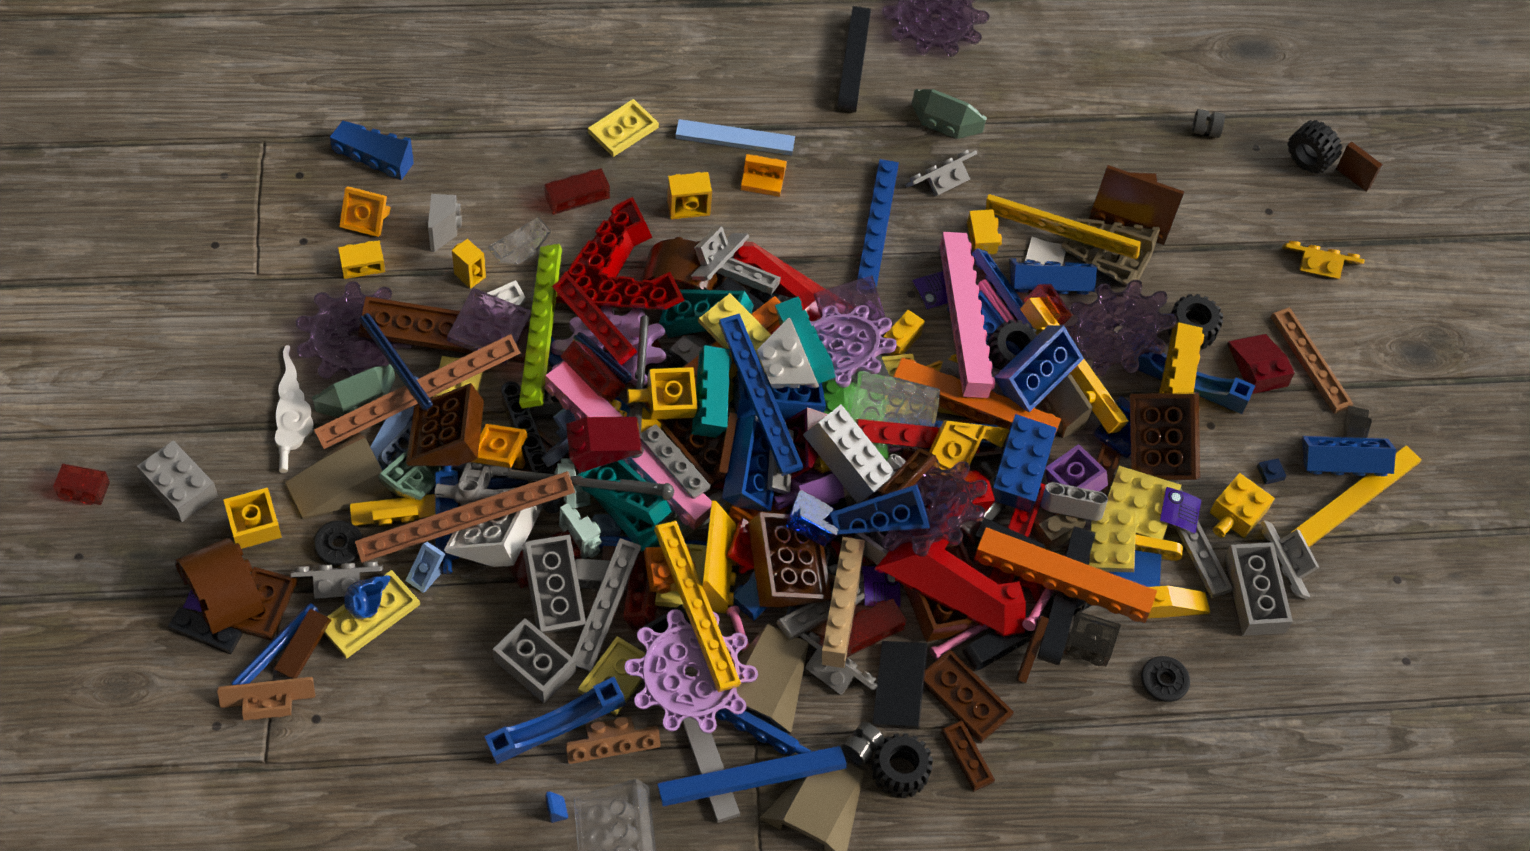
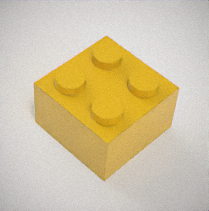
M708 172L668 176L667 203L671 220L710 216L712 188Z
M268 487L223 499L235 543H239L241 549L282 538Z

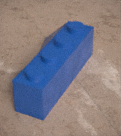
M343 120L330 136L332 150L336 153L348 156L352 160L366 164L374 170L384 172L390 177L402 180L414 164L411 138L404 137L403 140L398 139L396 134L389 133L388 135H383L377 129L368 131L362 125Z
M1009 258L1011 286L1017 292L1026 293L1029 289L1036 290L1038 293H1049V290H1057L1056 293L1059 294L1077 291V294L1087 295L1089 291L1095 292L1097 267L1093 264L1065 262V266H1061L1060 262L1046 261L1045 264H1041L1039 261L1026 259L1025 263H1019L1016 261L1017 258Z
M917 484L830 513L837 534L930 528Z

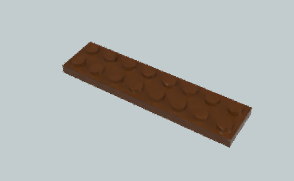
M365 297L362 316L365 313L370 314L388 341L471 354L511 334L520 354L508 360L525 362L530 322ZM360 322L358 336L371 338Z

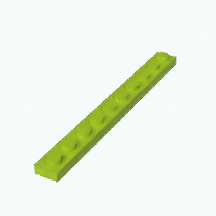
M560 243L540 247L519 401L522 408L543 405L545 375H547L557 295L552 286L559 279L562 255Z

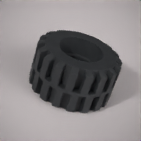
M1318 120L1305 122L1290 136L1287 143L1291 158L1295 160L1297 165L1309 173H1323L1342 154L1341 140L1337 137V133L1329 125H1325L1324 122L1319 123Z
M1200 294L1183 296L1179 301L1175 302L1168 318V334L1171 335L1173 324L1178 322L1203 328L1204 340L1200 347L1205 349L1207 345L1213 344L1223 324V313H1220L1221 308L1215 306V301L1208 300L1209 297L1206 296L1200 297ZM1188 319L1197 320L1202 325L1193 324Z
M1021 320L1003 322L987 340V345L990 349L988 358L992 361V365L1002 370L1017 356L1008 350L1006 341L1015 343L1022 351L1037 336L1035 333L1037 330L1035 328L1031 329L1029 327L1030 324L1027 322L1022 324Z
M899 733L893 734L892 739L890 736L886 737L884 743L881 742L875 752L872 763L873 779H877L876 785L878 787L883 786L882 791L884 793L891 792L892 797L896 798L897 794L901 795V798H906L907 794L910 797L915 796L916 792L920 793L928 782L933 767V757H930V749H925L926 743L923 740L921 742L917 741V736L913 735L910 738L908 733H903V736H899ZM898 757L905 758L913 764L915 770L908 774L899 773L891 767L889 761Z

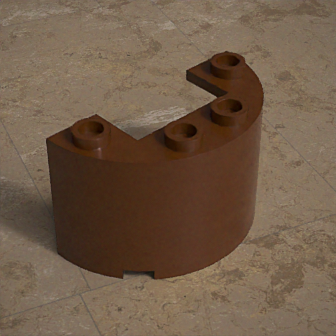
M676 237L675 239L660 241L650 249L641 282L644 279L653 280L671 272L679 290H715L727 277L715 273L708 281L692 280L691 275L701 266L694 248L700 241Z
M228 537L175 560L176 570L184 584L190 586L200 604L203 618L212 634L264 612L262 602L265 601L261 589L256 588L250 572H253L252 566L248 559L243 560V551L239 543L234 544Z

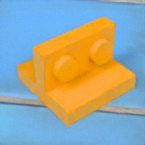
M746 154L741 190L780 197L787 161Z
M347 186L344 191L339 227L379 237L382 232L383 219L390 215L391 207L386 206L387 196Z
M486 424L480 434L478 458L472 462L512 468L514 464L515 468L523 469L526 461L521 448L528 436L526 430Z

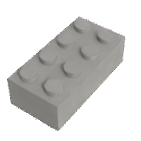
M839 405L803 434L857 504L874 493L896 473L842 405Z
M570 535L525 542L522 545L536 628L545 634L580 628L586 625Z
M1274 543L1230 545L1224 558L1230 584L1233 588L1232 593L1242 636L1286 633L1293 620Z

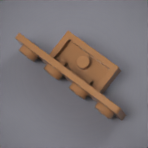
M313 677L218 687L217 690L221 708L243 706V721L289 716L292 711V700L315 697Z
M631 716L603 722L598 721L585 725L588 739L567 742L566 751L568 763L573 764L659 748L661 746L658 726L635 730Z

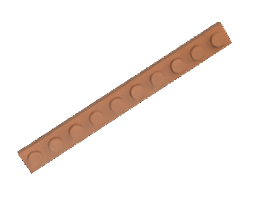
M510 334L417 379V381L430 398L520 354V351ZM403 386L314 429L325 449L418 403L408 388Z
M569 471L357 540L355 541L361 562H366L573 494L575 490Z

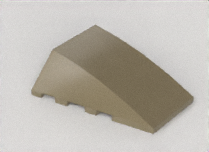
M1077 218V222L1141 242L1137 260L1066 238L1061 246V249L1087 264L1095 265L1098 270L1128 287L1136 286L1152 257L1160 227L1145 229L1142 225L1128 227L1122 226V223L1114 222L1111 225L1104 224V221Z
M360 432L285 482L302 519L333 514V511L338 510L349 511L350 504L393 499L391 491L379 482L378 476L382 469L366 438Z
M767 624L738 658L741 664L750 665L757 669V679L750 683H741L736 691L739 697L745 701L747 709L770 719V725L791 734L809 643L797 637L789 640L782 630Z
M847 763L846 769L798 778L760 817V820L780 830L783 825H786L824 844L823 851H847L864 771Z

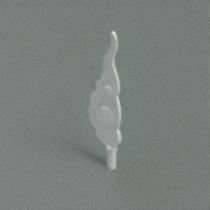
M286 345L283 350L286 371L279 384L280 400L276 409L278 429L275 433V443L279 448L280 473L288 472V454L290 450L299 448L303 441L311 435L314 426L313 419L311 418V407L305 401L304 393L299 389L296 369L289 357V345Z

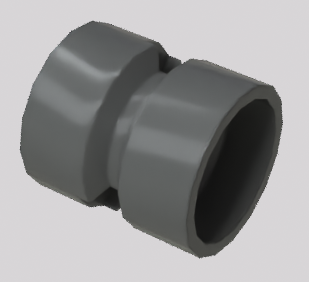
M1197 109L1193 120L1192 133L1200 135L1207 133L1208 136L1220 138L1224 127L1225 114L1218 112L1210 114L1207 110Z
M862 722L855 729L853 735L849 736L841 745V749L852 762L859 766H864L873 756L872 752H876L878 745L881 742L884 743V737L875 726L868 722Z

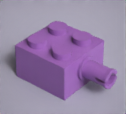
M1079 444L1045 467L1048 483H1059L1094 491H1101L1108 486L1107 471Z
M813 469L791 480L790 493L774 496L773 502L776 501L774 505L777 510L794 504L805 511L807 510V512H812L826 503L827 505L836 504L839 502V499L845 496L842 483L832 471L821 474Z

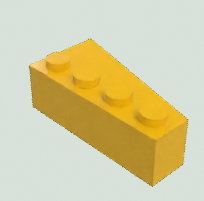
M1179 322L1173 324L1159 393L1194 392L1197 366L1200 360V346L1204 340L1203 328Z

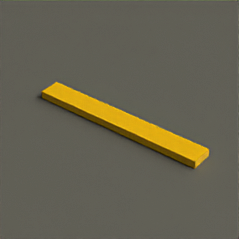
M991 194L986 198V210H993L994 215L1137 260L1139 256L1140 241Z
M1406 445L1396 453L1394 474L1376 476L1374 473H1369L1296 529L1301 531L1308 547H1311L1412 470L1422 459Z
M677 521L656 525L654 531L717 691L722 692L739 687L741 684Z

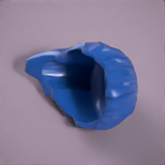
M390 576L373 577L350 585L344 596L345 609L356 619H366L376 614L381 603L382 591L388 585Z

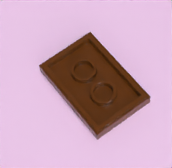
M253 567L251 576L256 588L261 589L265 601L262 602L264 612L230 627L241 631V633L272 641L296 587L297 578Z

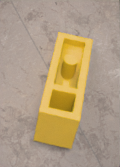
M1173 586L1149 587L1157 590L1147 619L1210 613L1206 592Z

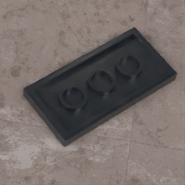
M882 641L873 726L919 729L928 649L927 643Z

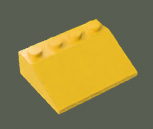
M712 501L703 589L712 612L727 614L728 606H733L734 592H730V585L735 586L736 573L732 572V566H737V562L729 558L727 554L736 531V524L717 501Z

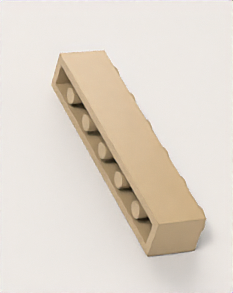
M842 538L822 648V665L845 668L864 558L865 540Z

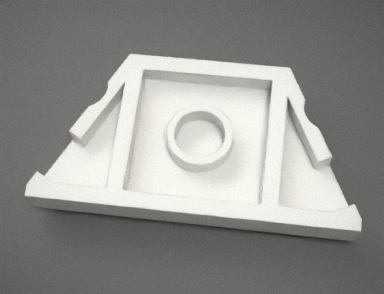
M788 318L757 349L772 388H799L800 385H811L812 388H817L819 385L792 320Z

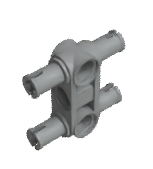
M474 462L451 466V470L463 472L459 483L456 486L437 483L435 497L454 499V501L463 506L503 493V490L487 489L488 484L494 475L507 476L509 469L515 470L514 464L512 468Z

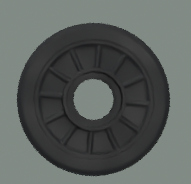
M336 520L328 522L319 528L315 534L313 546L317 556L322 561L331 565L350 563L359 556L355 541L363 539L360 530L352 523ZM341 538L345 541V544L342 547H335L332 544L333 540Z
M1154 657L1146 662L1142 669L1141 681L1143 687L1157 700L1164 702L1177 701L1184 697L1189 690L1190 676L1186 667L1172 657ZM1167 674L1170 676L1171 683H1163L1160 680V675Z

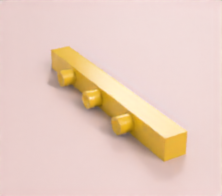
M1040 297L1029 298L1020 308L1032 327L1037 330L1035 332L1036 335H1039L1048 325H1059ZM1083 359L1068 375H1072L1092 405V411L1108 433L1119 432L1129 421L1085 359Z

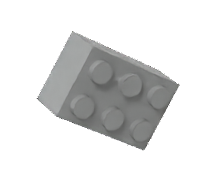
M174 440L137 465L141 479L181 522L218 497L214 482Z
M526 618L493 648L494 661L543 703L576 672V660Z

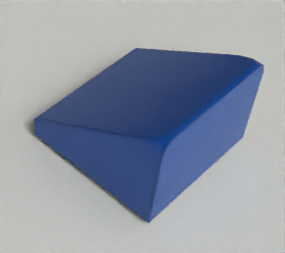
M550 791L546 792V805L550 821L557 822L568 819L564 797Z

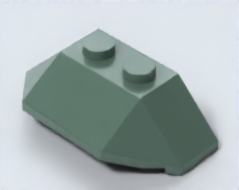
M915 89L912 106L922 125L956 139L979 134L984 131L987 117L981 115L969 103L934 89Z
M391 365L373 367L332 384L320 394L312 397L315 411L339 418L388 394L395 381L393 367Z
M406 450L379 474V482L397 496L421 500L436 486L435 473L441 471V466H408L406 464L408 450Z

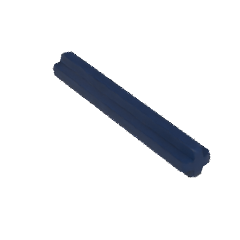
M578 332L577 335H574V342L623 384H628L632 380L631 373L584 333Z

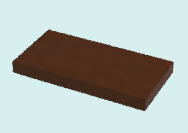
M949 649L925 670L924 687L959 722L963 721L967 730L980 743L1013 716L1014 711L952 650Z

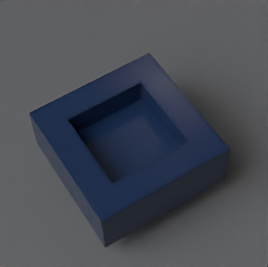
M1279 458L1259 462L1257 465L1265 485L1284 481L1286 478Z

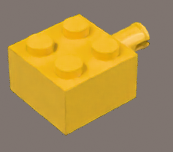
M693 367L650 369L647 377V389L627 390L628 403L648 402L651 420L695 417L697 398Z
M1239 473L1216 499L1209 512L1220 520L1213 528L1214 534L1223 538L1232 529L1245 538L1267 513L1275 498Z

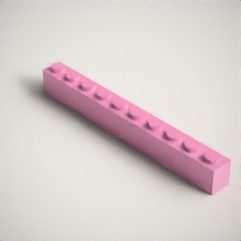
M943 232L939 248L963 397L988 398L990 391L995 387V378L991 375L992 361H989L988 358L990 349L986 345L987 331L983 329L984 315H981L980 312L982 303L981 300H978L979 286L975 283L976 271L973 270L974 257L970 254L971 242H968L967 233Z
M566 361L545 375L546 391L551 396H555L564 409H569L574 414L576 420L585 417H623ZM641 441V446L644 449L643 454L638 458L628 457L622 460L647 482L671 484L674 488V496L667 500L671 511L674 510L686 526L689 525L695 530L710 518L712 501L704 493L693 499Z

